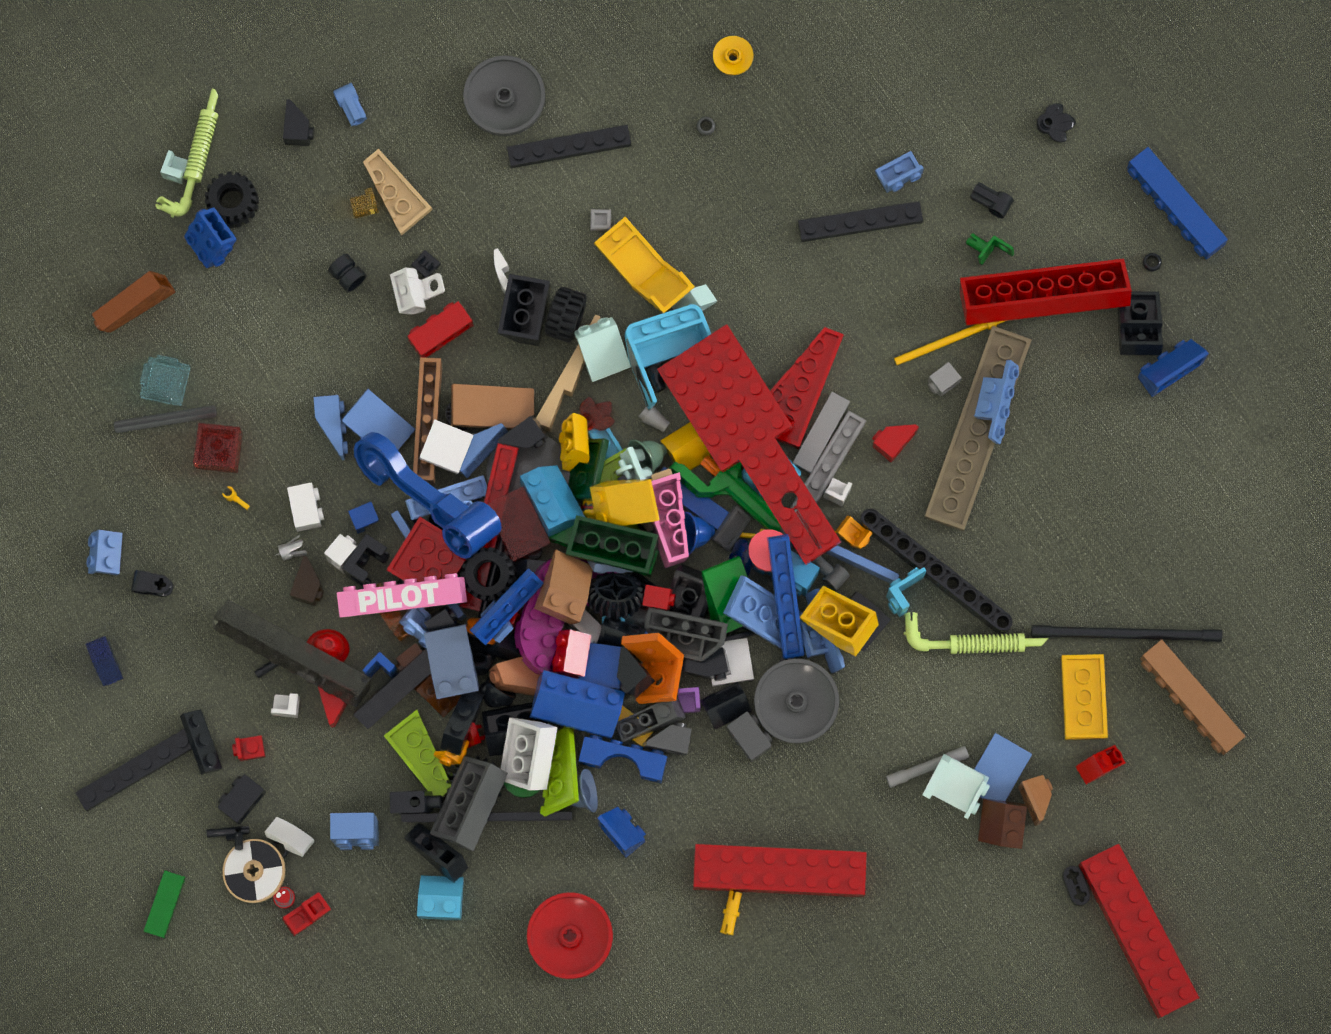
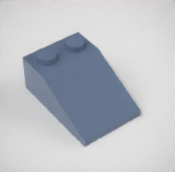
M466 624L425 632L424 637L436 698L441 699L479 691V683Z

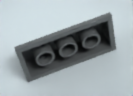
M464 756L430 834L458 847L474 851L508 773L491 763Z

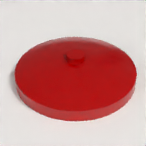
M561 893L542 902L532 914L527 929V944L534 961L545 972L561 979H578L596 971L607 959L613 942L612 925L603 907L592 898L579 893Z

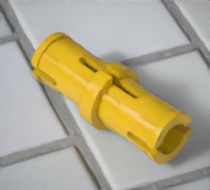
M729 890L726 909H723L724 919L720 933L733 936L736 918L740 914L738 909L743 893H735Z

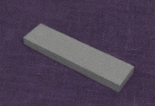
M831 392L794 459V465L811 474L849 406V400Z

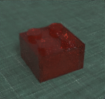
M199 423L193 460L195 468L238 473L243 437L241 428Z

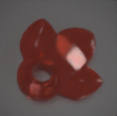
M588 397L581 403L579 415L584 416L586 420H590L587 423L588 431L592 429L606 430L615 423V420L610 417L612 412V403L610 401L595 404L592 398Z

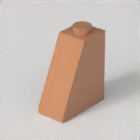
M522 657L497 663L489 669L490 680L497 689L532 696L535 695L540 675L530 670L522 661Z

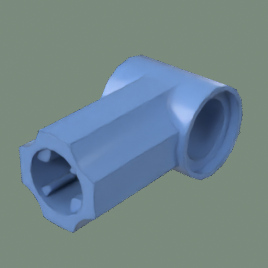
M352 83L333 91L340 108H343L351 126H357L367 119Z

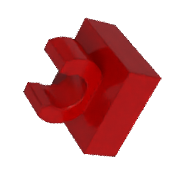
M472 723L467 738L469 741L467 749L482 743L481 741L486 738L485 735L480 737L477 730L482 728L481 725Z

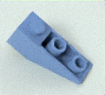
M339 395L313 397L317 423L341 460H345V454H348L347 441L343 440V434L347 433L346 425L341 422V414L345 413L344 401H340Z

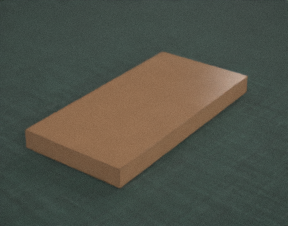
M465 384L451 385V426L491 428L502 423L506 429H513L529 416H534V389Z

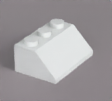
M509 718L501 769L508 773L505 779L506 783L530 791L547 790L557 727L543 722Z

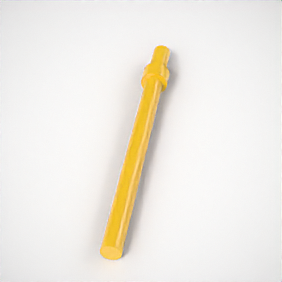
M1005 321L973 325L895 357V364L900 365L983 330H991L992 326L997 327L998 324Z

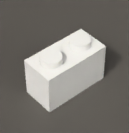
M312 482L288 487L287 490L297 532L322 527L321 520H324L322 508H318L317 500H320L318 488H314Z
M339 534L324 552L328 562L345 574L342 568L357 548V542L348 535L344 537Z

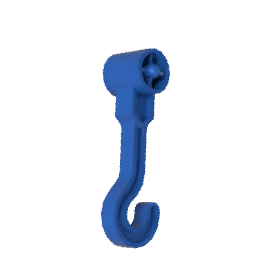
M370 432L355 443L354 457L362 472L378 486L391 478L393 483L403 492L431 513L434 522L443 528V539L455 555L465 559L470 558L500 533L502 529L500 519L489 505L476 501L468 507L451 493L444 494L439 492L408 467L396 446L387 437L380 433Z

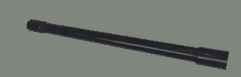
M1032 625L1031 637L1222 642V630Z

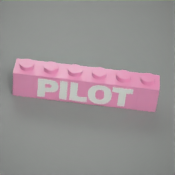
M457 573L447 574L445 579L437 580V576L424 577V582H417L416 578L406 579L404 584L396 585V581L383 582L384 587H376L375 583L363 585L364 589L356 590V586L343 587V592H337L340 618L467 602L464 577H458Z

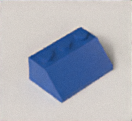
M1192 339L1187 342L1182 340L1174 346L1175 350L1170 353L1166 351L1158 356V361L1154 364L1149 362L1140 369L1141 372L1138 379L1151 397L1201 366L1209 353Z

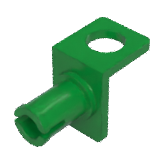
M972 233L970 235L972 238H968L966 245L980 252L978 256L980 265L984 264L995 247L1012 257L1014 255V248L996 236H993L990 241L986 242Z

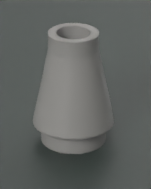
M646 405L638 416L642 419L641 422L662 432L670 424L655 406L648 409Z

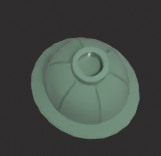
M633 439L628 444V447L633 446V449H643L645 460L639 462L641 468L649 467L652 474L661 465L664 456L667 454L666 447L654 441L641 442Z

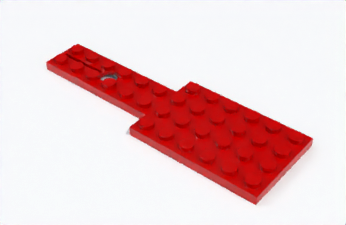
M727 324L657 369L722 473L741 462L782 529L789 535L791 543L805 565L841 543L839 537L776 440V438L792 429L793 426ZM787 493L797 495V504L793 508H787L782 505V498Z

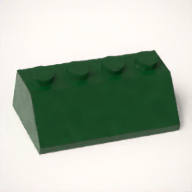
M576 515L566 555L648 575L658 546V534Z

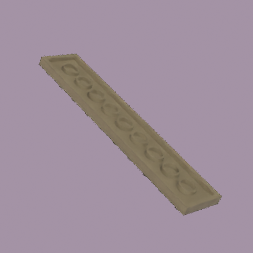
M992 326L924 518L964 532L995 445L988 438L992 420L974 417L983 377L1002 379L1006 360H1012L1019 366L1020 374L1032 339Z

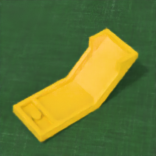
M626 217L594 242L598 250L634 291L662 313L669 310L695 288L682 271L678 272L660 257Z

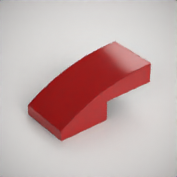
M318 892L301 903V906L285 915L282 920L293 936H296L327 914L331 908Z

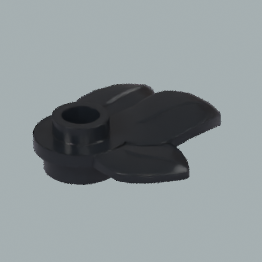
M1060 103L1048 106L1045 114L1040 115L1037 119V129L1041 133L1048 134L1056 142H1066L1067 136L1065 132L1072 129L1076 124L1075 119L1071 115L1063 113V105Z

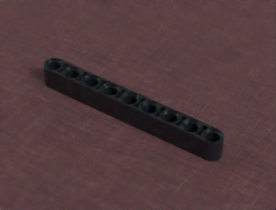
M874 509L863 511L860 525L873 532L872 536L911 567H918L919 570L924 567L926 569L925 578L994 632L1005 634L1010 630L1013 620L1006 611ZM868 515L873 516L875 523L868 524L864 518ZM888 528L892 535L884 537L881 534V530ZM904 541L908 544V548L901 550L898 548L897 543ZM921 554L924 556L925 561L918 563L914 560V556ZM938 567L941 570V574L934 576L930 569ZM947 581H956L958 587L955 589L949 588ZM971 593L975 599L972 602H968L964 599L963 595ZM988 606L991 609V613L988 615L982 614L980 607ZM997 620H1006L1008 626L1005 628L999 627Z

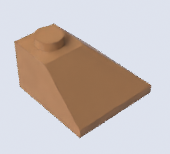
M1043 775L1025 780L1018 786L1035 826L1043 821L1052 795L1051 791L1053 790L1049 779H1045Z

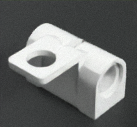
M405 267L390 274L398 310L402 314L412 315L425 311L424 301L445 291L440 273L421 280L418 278L417 269ZM433 280L438 282L436 291H432L430 288Z

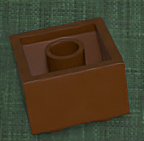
M983 798L978 841L1002 847L1022 849L1027 805L1025 803Z

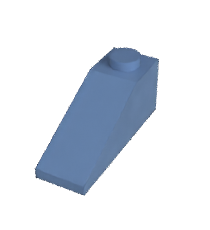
M502 423L473 435L459 471L466 478L497 447L499 443L497 440L509 432Z

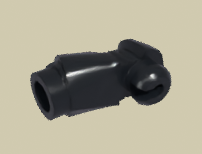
M662 362L644 368L655 393H659L667 388L657 370L663 366Z

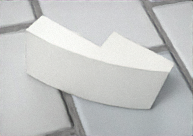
M278 817L274 819L265 831L267 838L284 844L285 850L301 857L304 856L314 843V839L304 831Z

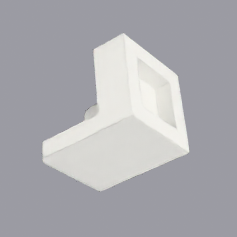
M832 478L824 492L823 498L843 506L851 490L852 483L848 482V484Z
M290 693L289 696L276 694L271 714L273 716L298 718L300 696Z

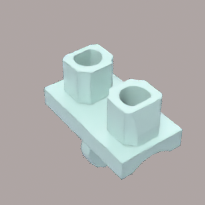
M632 446L626 448V451L620 454L621 460L618 461L620 468L616 470L617 476L625 475L627 480L651 478V469L649 467L641 468L639 463L645 460L643 449H633Z

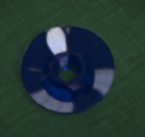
M739 539L734 544L728 560L739 556L748 577L752 567V561L749 558V542L746 539Z

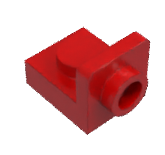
M262 735L243 739L235 738L236 744H232L234 757L238 756L240 762L265 757Z

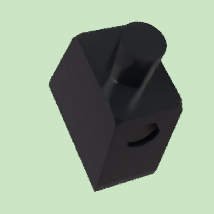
M432 791L390 792L391 814L433 813V808H442L443 805L442 796L433 795Z

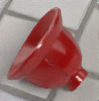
M323 629L309 637L306 642L305 651L308 659L313 664L323 668H332L342 664L347 659L350 648L348 640L340 632Z

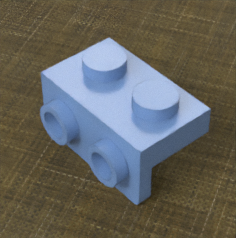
M910 151L875 170V173L888 193L891 190L893 192L900 190L904 186L903 184L908 181L915 182L920 179L924 168L918 164Z
M105 530L92 532L88 539V546L90 547V554L86 561L88 573L118 575L120 573L122 533Z

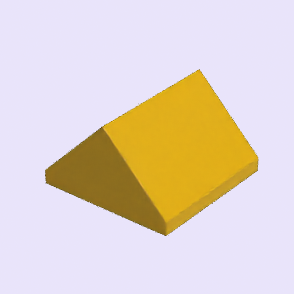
M691 422L660 440L666 447L667 453L673 462L684 464L690 471L699 466L708 455L712 458Z

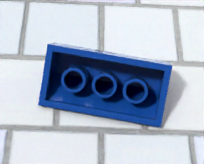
M543 670L538 677L530 717L612 738L621 713L625 692Z

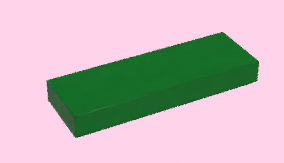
M164 870L143 932L165 939L186 877Z

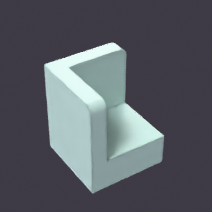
M168 150L160 171L162 177L183 184L187 160L175 156L173 151Z

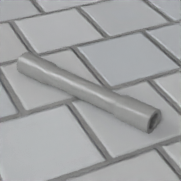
M965 746L945 754L957 761L969 758ZM942 756L887 775L886 780L889 787L892 788L912 778L935 770Z

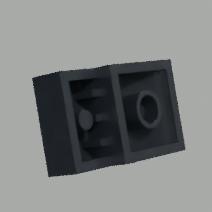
M1132 291L1130 306L1118 307L1120 355L1162 354V314L1159 292Z

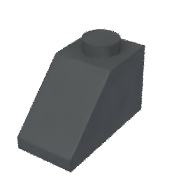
M674 722V725L666 727L644 742L642 747L684 756L688 753L692 729L686 728V724Z

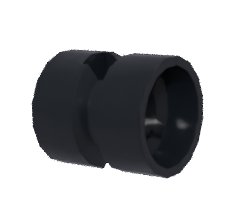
M346 253L330 265L328 272L333 278L340 279V286L349 293L359 287L367 275L359 266L355 267L356 263Z

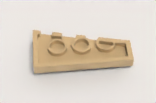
M379 149L363 161L401 236L432 211V207Z

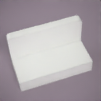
M584 610L581 621L569 625L575 631L590 634V643H597L602 629L601 625Z

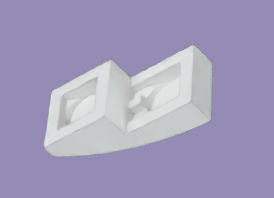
M497 248L494 250V265L498 282L505 294L508 279L504 273L509 271V267Z

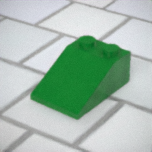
M737 556L701 571L710 619L727 623L726 633L743 626L723 614L740 576L747 577L742 560Z

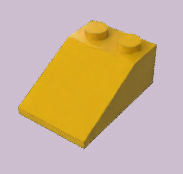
M651 479L612 480L590 487L596 520L620 526L660 520Z
M822 586L800 616L803 622L835 646L855 657L879 625L875 611L825 586Z

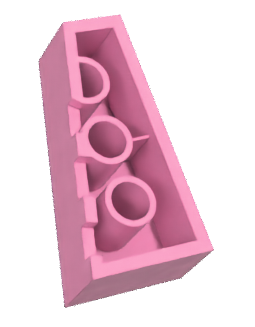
M680 472L652 481L660 520L651 523L655 528L653 533L658 534L657 547L665 568L684 563L689 557Z

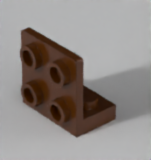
M431 674L413 689L442 717H445L457 705L461 696L460 694L437 699Z

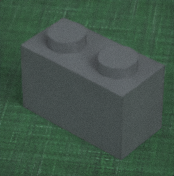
M745 712L727 725L726 729L750 763H752L772 749L771 742L773 740L766 731L762 732L758 727L760 722L754 714L750 716L748 712Z

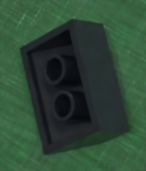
M509 274L498 328L499 335L522 344L540 345L551 289L550 281Z
M533 702L482 711L489 756L503 755L509 718L548 724L547 721L530 717Z

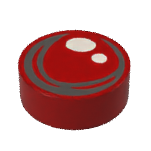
M281 887L273 896L274 903L279 908L288 909L295 902V894L290 888Z

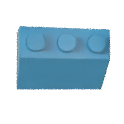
M558 465L538 467L520 476V485L548 537L573 526L576 515L585 517Z

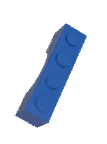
M584 736L579 764L600 769L611 758L625 757L636 764L641 779L662 783L667 762V756L664 755L663 751L652 749L651 752L644 751L643 747L631 744V747L623 746V742L611 739L610 742L602 741L600 736Z

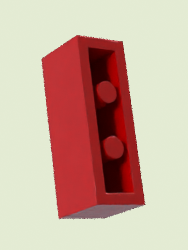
M457 301L455 304L452 302L446 305L440 314L430 316L426 320L427 323L421 327L416 326L411 329L407 337L418 355L422 358H427L474 325L470 316L459 301Z

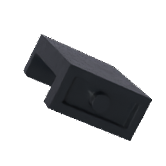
M606 616L601 626L602 629L597 644L623 647L621 644L622 636L645 634L646 629L641 628L637 624L623 622L619 618L618 620L614 617L608 619Z

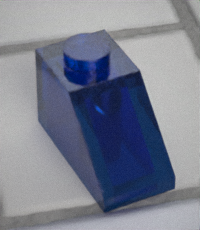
M106 636L85 644L103 686L124 679L111 644Z

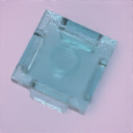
M157 355V358L149 357L148 363H144L140 384L142 385L140 397L181 406L191 366L180 363L177 358Z

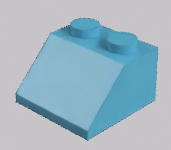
M421 875L417 917L419 919L461 920L464 877H459L453 883L445 876Z

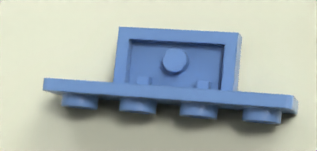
M1006 360L1002 379L983 377L974 415L977 419L992 420L988 438L995 444H1001V440L1005 435V423L1010 414L1009 407L1014 396L1015 381L1019 376V366L1012 360Z
M819 588L806 594L805 597L808 605L819 592ZM800 619L803 646L807 658L824 654L830 673H836L845 667L844 659L839 648Z

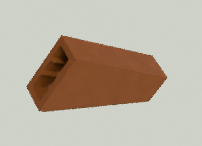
M149 271L92 313L95 319L94 324L100 331L111 333L173 295L176 291L165 275Z

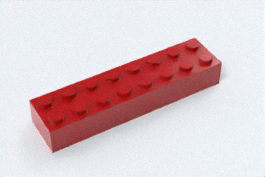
M1124 259L960 278V298L966 325L1126 307L1131 304L1132 289Z
M695 844L693 890H731L736 892L864 897L867 852Z
M1117 844L1081 862L1078 866L1156 1017L1159 1019L1199 999L1120 845Z

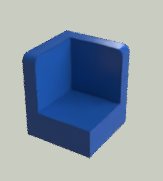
M372 502L348 511L357 534L364 532V527L379 521Z

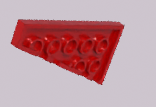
M824 327L804 353L799 356L792 367L787 370L770 390L782 411L795 422L792 429L776 438L777 441L798 449L800 448L844 334Z

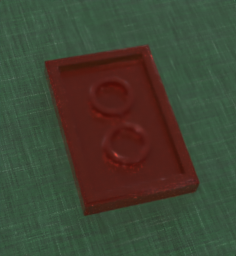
M524 486L487 503L500 519L502 529L499 534L512 561L551 543Z

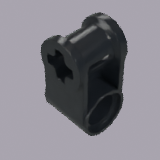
M135 570L131 587L132 592L162 597L169 596L173 592L174 585L166 576ZM164 582L166 584V587H162V589H160L158 586L162 585Z

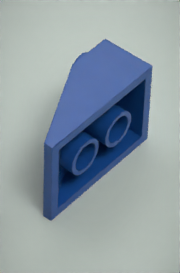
M616 807L597 818L599 827L625 858L645 843V832L639 825L634 827L630 822L632 817L625 809L621 811L619 807Z

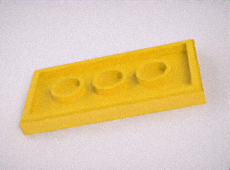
M1104 654L1062 655L1065 740L1107 739Z

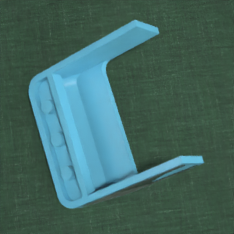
M687 305L632 323L625 330L629 363L648 409L653 408L657 403V399L644 368L673 359L711 335L703 311L697 305Z

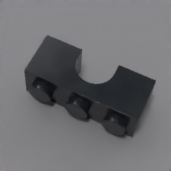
M476 691L461 694L443 733L440 749L459 756L461 755L472 723L476 722L481 711L484 694Z

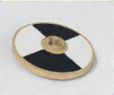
M261 839L243 841L242 850H236L234 846L226 856L223 864V880L226 888L235 898L247 903H260L270 899L278 892L285 878L286 870L283 856L273 844ZM253 866L259 869L255 876L249 873Z

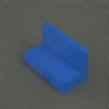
M381 652L362 670L368 680L380 668L391 678L398 674L395 665Z

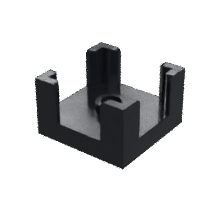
M366 534L342 568L346 577L361 587L371 584L372 581L367 578L368 572L363 570L362 567L367 564L370 555L380 562L386 563L390 557V554L386 552L387 547Z

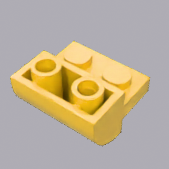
M572 413L563 421L562 432L559 435L562 470L571 471L579 462L587 464L590 459L587 420L584 416Z

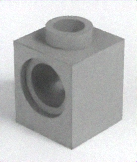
M948 362L929 376L928 387L933 394L937 393L942 397L960 383L961 376Z

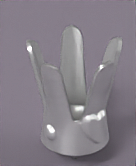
M300 535L286 544L278 545L280 553L275 554V556L281 554L283 561L293 557L307 555L305 550L292 552L302 546V539L293 542Z

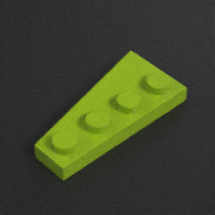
M416 710L386 733L384 737L425 789L432 791L433 795H441L443 798L448 794L447 789L451 787V784L446 783L449 780L439 759L434 756L436 750L418 710Z
M564 727L556 733L547 790H543L542 796L545 798L544 806H541L540 814L543 816H548L579 801L573 728Z

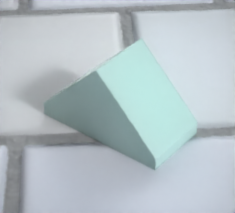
M705 284L693 288L673 305L672 309L675 310L694 304L703 311L715 304L717 300Z

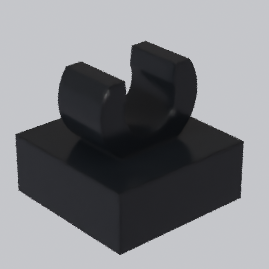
M426 250L411 264L424 278L431 276L441 265Z

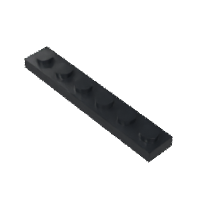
M628 125L509 146L507 151L511 168L630 147L631 140Z
M920 201L798 220L801 242L923 223Z
M185 729L75 792L86 811L91 810L191 751Z

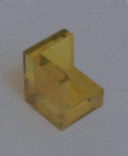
M372 188L364 189L365 195L350 199L355 219L379 213Z

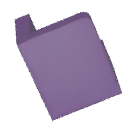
M699 687L678 689V699L684 713L700 712Z

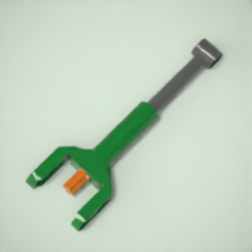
M709 455L705 457L700 465L714 476L708 486L684 464L674 462L669 467L672 474L680 472V482L697 498L729 495L766 530H776L783 535L786 534L765 500L742 480L741 462L722 473L716 462ZM821 556L811 562L820 567L819 572L824 575L823 583L827 588L835 592L850 577L849 573L842 566L836 564L833 567Z

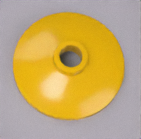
M739 36L725 37L714 47V64L721 72L727 75L742 74L750 68L753 62L754 54L751 45ZM734 55L737 57V59L735 61H732L729 59V57Z

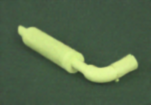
M213 88L207 108L200 111L197 122L198 125L193 137L191 152L188 156L186 171L183 175V178L187 180L184 196L180 199L179 203L172 202L162 196L156 201L162 204H156V208L170 214L172 218L174 216H183L190 210L195 183H200L202 180L218 119V113L214 112L218 94Z
M910 612L904 614L906 632L903 633L906 635L911 647L918 651L950 649V654H957V652L965 654L966 651L967 653H970V651L971 653H974V651L976 653L979 651L980 653H983V651L984 653H987V651L988 653H991V651L993 653L995 651L1003 653L1004 650L1005 652H1008V650L1009 652H1012V650L1013 652H1016V650L1018 652H1025V647L1042 646L1049 639L1025 638L1024 633H1017V635L1013 633V636L1012 634H1009V636L1007 634L1004 636L1003 634H1000V636L999 634H996V636L995 634H992V636L990 634L988 636L986 634L983 636L982 634L979 636L975 634V637L974 635H971V637L969 635L967 637L965 635L962 637L961 635H958V637L957 635H950V640L928 641V639H922L920 632H918V613L912 612V621Z

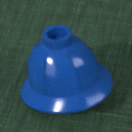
M684 512L688 553L691 554L695 548L702 547L710 541L711 537L715 534V528L702 518L693 516L689 512Z

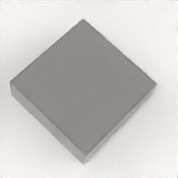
M591 209L590 231L610 230L611 210Z

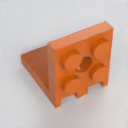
M660 633L622 636L621 644L643 662L642 665L655 680L652 685L636 698V701L639 704L676 701L684 654ZM663 677L662 682L659 685H656V682Z

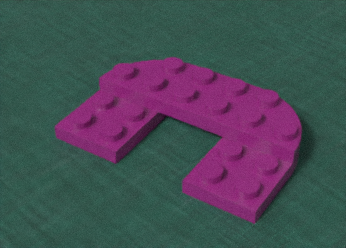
M552 559L544 562L534 572L542 582H544ZM579 559L585 563H588L587 560ZM593 571L591 580L596 578L597 574L603 575L604 573L601 574ZM541 587L525 603L520 621L516 622L515 626L516 649H519L524 664L538 675H541L543 670L553 671L552 662L556 653V638L564 625V621L534 609Z

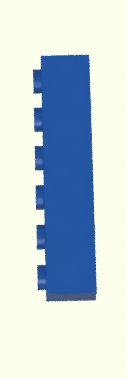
M1149 147L1129 161L1127 166L1129 175L1141 183L1142 190L1147 195L1150 194L1153 197L1157 208L1165 211L1170 223L1178 226L1182 237L1186 241L1190 240L1195 246V252L1200 257L1203 256L1207 260L1225 246L1228 240L1226 236Z

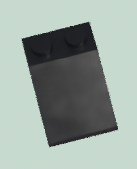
M681 563L675 572L669 588L673 589V594H676L675 604L670 606L669 611L705 618L708 604L702 572Z

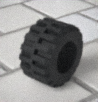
M229 171L225 176L222 173L218 174L219 178L216 179L214 177L211 180L212 185L208 184L206 187L208 192H205L207 208L211 209L214 207L229 228H233V224L241 227L240 223H249L248 218H254V211L257 212V203H259L253 183L245 175L241 176L238 172L232 175L231 171ZM237 191L243 194V200L237 207L225 208L220 205L222 197L228 192Z
M563 286L558 289L545 324L546 336L570 343L575 338L574 331L578 330L585 311L586 294Z
M491 547L481 548L470 558H467L466 563L462 565L463 572H461V577L465 579L466 590L474 597L484 601L499 600L517 578L515 576L516 567H514L512 559L504 552ZM486 562L497 564L501 571L499 581L491 587L481 585L477 578L479 568Z

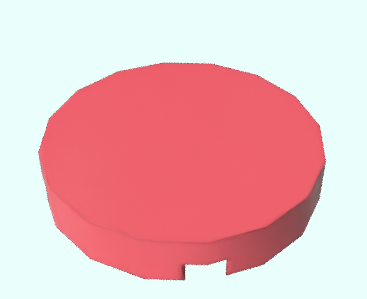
M763 530L751 539L749 558L759 570L771 572L767 538L783 535L781 532Z

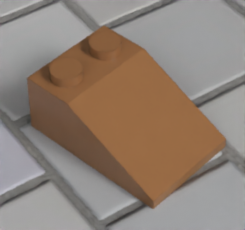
M555 550L534 609L571 625L579 623L589 595L593 572L590 565Z

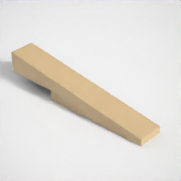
M595 315L590 325L597 323L601 319L600 316ZM579 344L536 417L545 431H551L564 394L572 397L585 365Z

